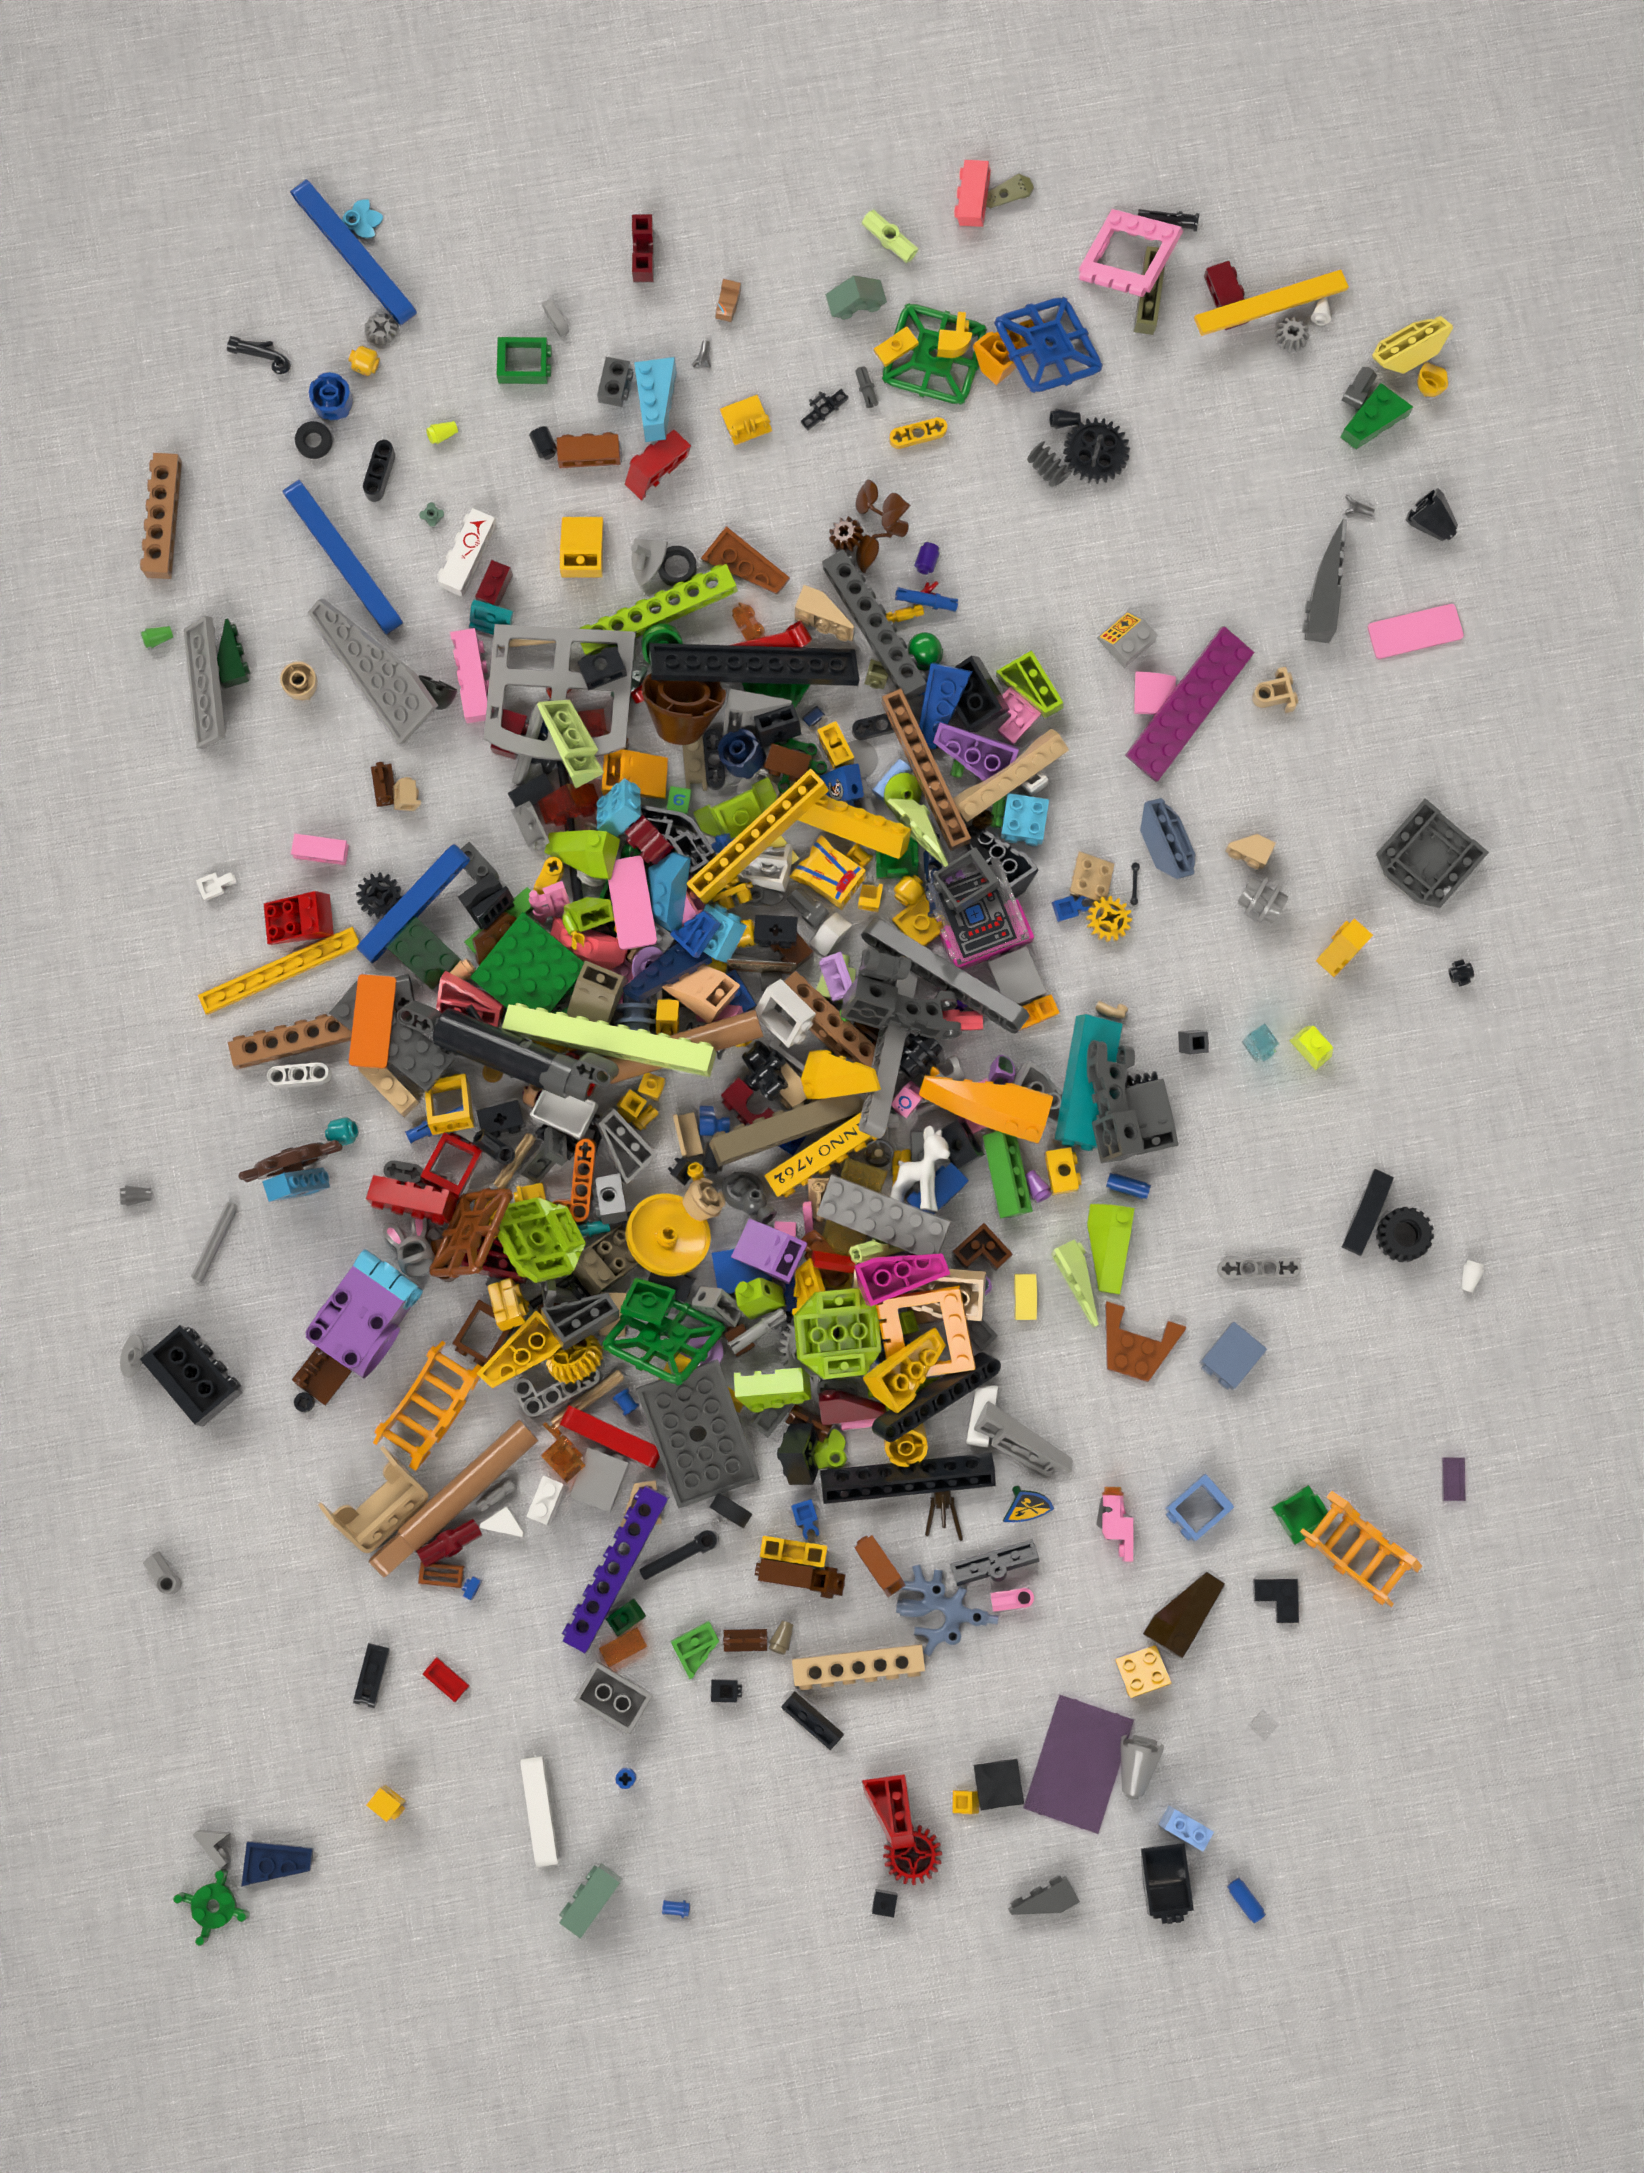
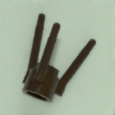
M951 1491L935 1492L934 1497L930 1498L931 1505L925 1536H929L935 1505L936 1509H941L942 1528H946V1509H949L950 1505L959 1540L962 1541L963 1537L954 1497H951Z

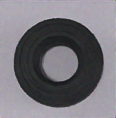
M317 421L306 422L296 431L295 445L303 456L309 459H319L330 451L332 435L324 424ZM311 433H317L321 436V443L316 447H310L306 444V438Z

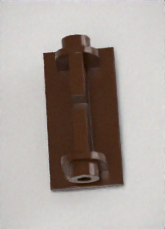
M377 762L376 766L371 767L377 807L394 805L393 786L395 783L392 764L384 765V762Z
M797 1404L794 1405L785 1421L787 1424L814 1423L819 1441L822 1443L833 1425H822L821 1417Z
M767 1629L723 1630L724 1652L767 1651Z

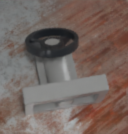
M889 1114L885 1135L875 1141L870 1139L866 1144L864 1158L869 1165L880 1168L892 1161L894 1152L892 1145L889 1143L888 1128H899L898 1114ZM867 1148H868V1154H870L868 1157L866 1156V1150H867ZM889 1148L891 1149V1156L887 1154L889 1153ZM884 1157L888 1159V1161L882 1164H875L870 1161L872 1158L881 1159Z
M575 1277L569 1280L571 1289L556 1287L555 1278L541 1282L544 1307H553L554 1303L575 1302L585 1298V1294L587 1297L591 1295Z

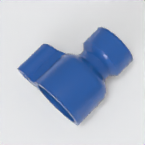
M700 1106V1136H713L716 1132L725 1131V1133H728L730 1131V1117L717 1119L713 1106Z

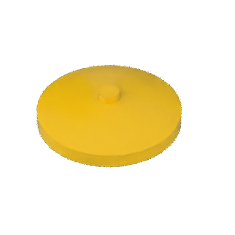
M668 1193L656 1194L642 1200L634 1208L626 1224V1242L632 1256L642 1267L657 1275L668 1277L684 1275L694 1270L702 1262L709 1250L711 1234L707 1219L698 1221L691 1217L684 1208L683 1197Z

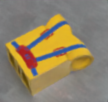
M820 835L810 848L809 857L801 861L789 877L800 884L810 886L811 889L842 910L866 879V870L834 849Z

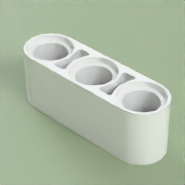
M323 1063L275 1066L269 1069L267 1073L268 1081L276 1088L327 1084L332 1076L330 1069ZM319 1069H325L326 1071L323 1078H316V1072ZM298 1071H304V1077L301 1080H295L294 1078ZM279 1072L283 1073V1079L280 1082H274V1075Z
M982 1384L975 1389L966 1444L988 1447L990 1436L975 1431L974 1426L985 1404L989 1401L995 1405L998 1386Z

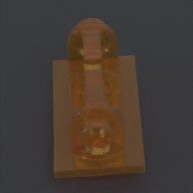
M739 602L740 608L736 607L732 610V617L739 628L744 625L747 626L741 631L746 641L765 637V629L761 623H757L753 608L750 605Z

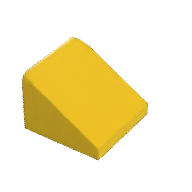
M953 1790L952 1813L978 1814L979 1799L977 1791Z

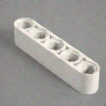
M543 1756L521 1759L536 1868L558 1865L559 1857Z

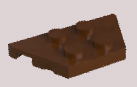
M503 912L487 929H483L472 939L474 949L476 950V962L479 966L516 921L517 917Z

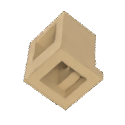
M404 777L394 784V810L415 811L421 805V800H417L419 790L416 788V780Z

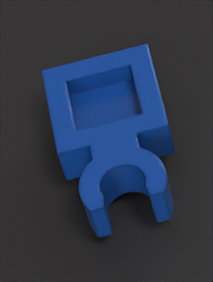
M1073 896L1051 902L1057 922L1079 916L1078 911L1086 912L1091 906L1084 907L1082 900L1087 899V897L1080 896L1074 901Z
M812 1499L791 1505L797 1526L804 1525V1539H808L807 1531L809 1529L814 1530L816 1536H819L818 1528L812 1523L818 1520Z

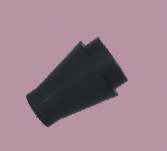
M1057 408L1050 412L1049 423L1055 429L1078 425L1081 422L1079 412Z

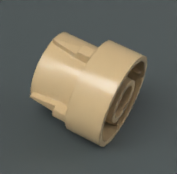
M304 662L288 664L282 670L280 676V683L285 693L297 700H310L318 685L314 670ZM301 677L304 678V681H303L302 684H300V685L294 684V681H295L296 679L301 678Z

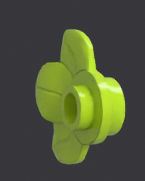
M833 1429L823 1443L820 1441L817 1443L814 1451L815 1454L813 1455L819 1469L826 1467L838 1469L842 1468L846 1463L847 1457L843 1451L845 1439L837 1429ZM839 1455L840 1461L834 1463L832 1456Z

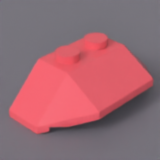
M558 917L553 918L550 934L584 962L586 960L608 970H612L625 962L627 950L620 949L618 938L591 929L582 932L578 931V933L583 934L585 937L584 947H582V944L577 943V949L575 950L571 946L572 936L568 934L562 919Z

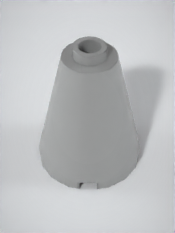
M1127 1735L1121 1737L1122 1792L1126 1794V1797L1138 1799L1144 1795L1163 1753V1744L1159 1747L1156 1740L1138 1735H1133L1132 1739H1127Z

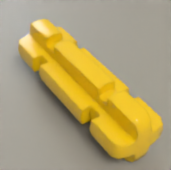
M916 604L913 605V608L909 606L895 610L894 613L888 612L885 617L888 622H901L912 619L914 616L924 615V609L922 605Z

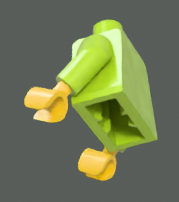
M592 897L580 899L564 905V913L562 915L563 925L568 934L572 936L571 946L575 950L577 949V943L582 944V947H584L585 937L583 934L578 933V931L582 932L610 921L615 922L613 907L609 899Z

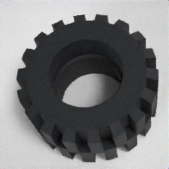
M1397 1208L1381 1219L1380 1225L1376 1230L1378 1231L1376 1240L1380 1242L1378 1244L1379 1248L1382 1247L1384 1250L1382 1253L1385 1256H1390L1389 1259L1393 1261L1398 1260V1262H1410L1428 1252V1248L1432 1246L1431 1240L1434 1239V1234H1432V1230H1434L1433 1225H1429V1221H1431L1429 1217L1425 1218L1423 1216L1425 1213L1416 1211L1417 1208ZM1401 1222L1412 1226L1416 1233L1415 1243L1410 1247L1402 1246L1395 1239V1226Z

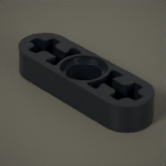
M886 713L857 720L852 726V734L858 740L895 733L893 728H891V723ZM884 720L888 726L884 730H879L875 725L876 722ZM872 722L874 732H871V728L866 729L864 734H861L860 731L856 732L858 726L862 725L863 728L870 727L869 723Z
M716 729L706 731L703 737L706 781L708 787L712 790H719L725 784L724 764L721 760L716 765H712L708 761V758L713 754L719 756L717 749L722 735ZM711 735L719 738V740H715L716 749H712L711 741L707 740L711 738ZM713 770H717L718 778L722 779L718 781V784L710 781V779H713Z

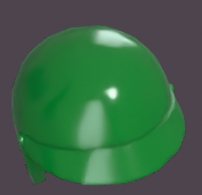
M922 632L914 635L908 644V654H912L918 663L916 666L918 670L928 671L930 670L931 663L939 664L941 662L943 649L935 635Z

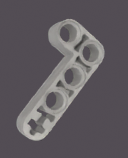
M597 1369L595 1372H592L593 1374L596 1373V1376H594L595 1381H584L583 1383L586 1386L583 1388L581 1382L577 1380L578 1387L573 1393L567 1391V1384L565 1382H558L537 1393L532 1382L525 1378L518 1379L513 1385V1390L524 1412L528 1416L536 1418L596 1386L601 1381V1374ZM521 1383H528L529 1391L526 1394H520L518 1391ZM552 1391L557 1392L559 1396L555 1403H549L547 1400L548 1394ZM531 1402H538V1412H529L528 1406Z

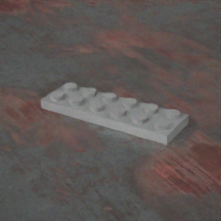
M204 616L184 628L197 749H205L226 737V727L223 718L224 708L221 700L222 689L219 682V666L217 663V646L215 645L214 636L215 627L213 625V618L209 616Z
M831 1175L817 1212L818 1216L916 1255L940 1254L952 1222L836 1175Z

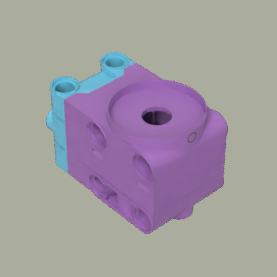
M364 1249L308 1326L306 1338L360 1377L366 1378L377 1367L393 1345L400 1332L398 1325L420 1298L423 1290L390 1264L381 1261L378 1257Z

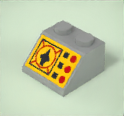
M1127 611L1099 635L1097 639L1126 668L1155 643L1158 634L1144 619Z

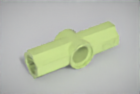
M874 209L865 215L862 225L881 241L884 248L892 250L905 263L910 262L915 257L918 248L899 232V228L896 225L888 223ZM892 234L894 238L889 239L886 235Z
M872 1238V1241L850 1247L849 1254L851 1255V1260L855 1264H859L874 1257H887V1255L904 1250Z

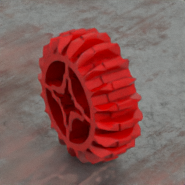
M912 1824L915 1843L913 1848L916 1853H919L918 1857L914 1860V1865L912 1866L910 1856H906L912 1847L895 1852V1849L893 1850L890 1845L885 1844L884 1849L890 1850V1853H884L883 1858H890L889 1861L884 1863L885 1867L893 1866L889 1870L890 1875L896 1871L898 1872L895 1880L898 1881L901 1876H904L903 1884H907L908 1878H912V1885H916V1878H919L921 1884L925 1883L923 1878L925 1874L928 1879H931L932 1875L929 1871L938 1872V1869L933 1865L934 1863L941 1864L942 1861L936 1859V1856H941L942 1851H935L941 1844L940 1842L932 1843L937 1837L935 1834L928 1837L930 1829L927 1828L924 1833H921L922 1825H918L917 1831H914ZM915 1836L925 1840L930 1850L917 1848ZM930 1857L927 1866L917 1872L918 1861ZM895 1859L907 1860L910 1872L902 1870L896 1864Z

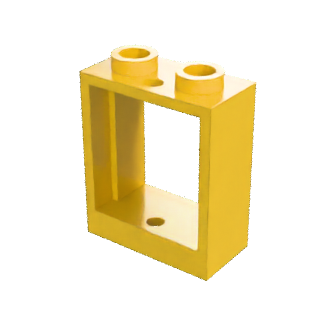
M454 1074L450 1077L439 1078L428 1093L425 1092L427 1122L432 1135L474 1128L471 1088L466 1074ZM462 1089L464 1111L435 1116L433 1094Z

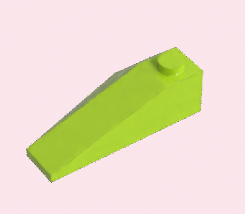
M1090 1204L1087 1229L1098 1291L1120 1295L1135 1208L1107 1204Z

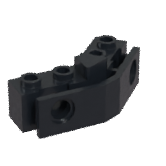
M645 805L641 806L642 815L674 847L672 850L675 853L691 858L689 876L691 878L716 856L715 851L694 819L683 812ZM675 825L685 827L688 830L683 832L676 828ZM689 831L694 833L696 837L693 838ZM698 846L706 853L705 855L700 853L697 848Z

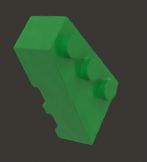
M1380 383L1344 428L1340 438L1357 450L1386 429L1393 427L1400 420L1407 418L1413 406Z

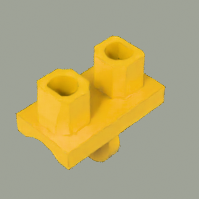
M735 877L724 887L727 890L718 893L712 900L713 902L718 901L727 910L735 907L731 896L737 895L740 904L752 900L750 891L753 888L752 882L735 886L736 883L740 882L739 878Z

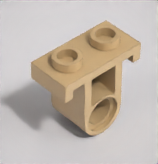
M1286 667L1278 668L1275 677L1279 679L1258 684L1253 692L1252 701L1260 708L1287 703L1284 709L1285 713L1293 712L1297 706L1296 704H1298V697L1291 687L1293 684L1292 675L1290 672H1287ZM1259 692H1266L1269 698H1261Z

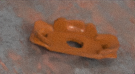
M816 1230L810 1231L801 1239L808 1243L805 1250L806 1254L804 1255L806 1260L811 1258L813 1250L836 1254L825 1238ZM819 1268L822 1280L826 1279L832 1286H840L850 1278L849 1273Z

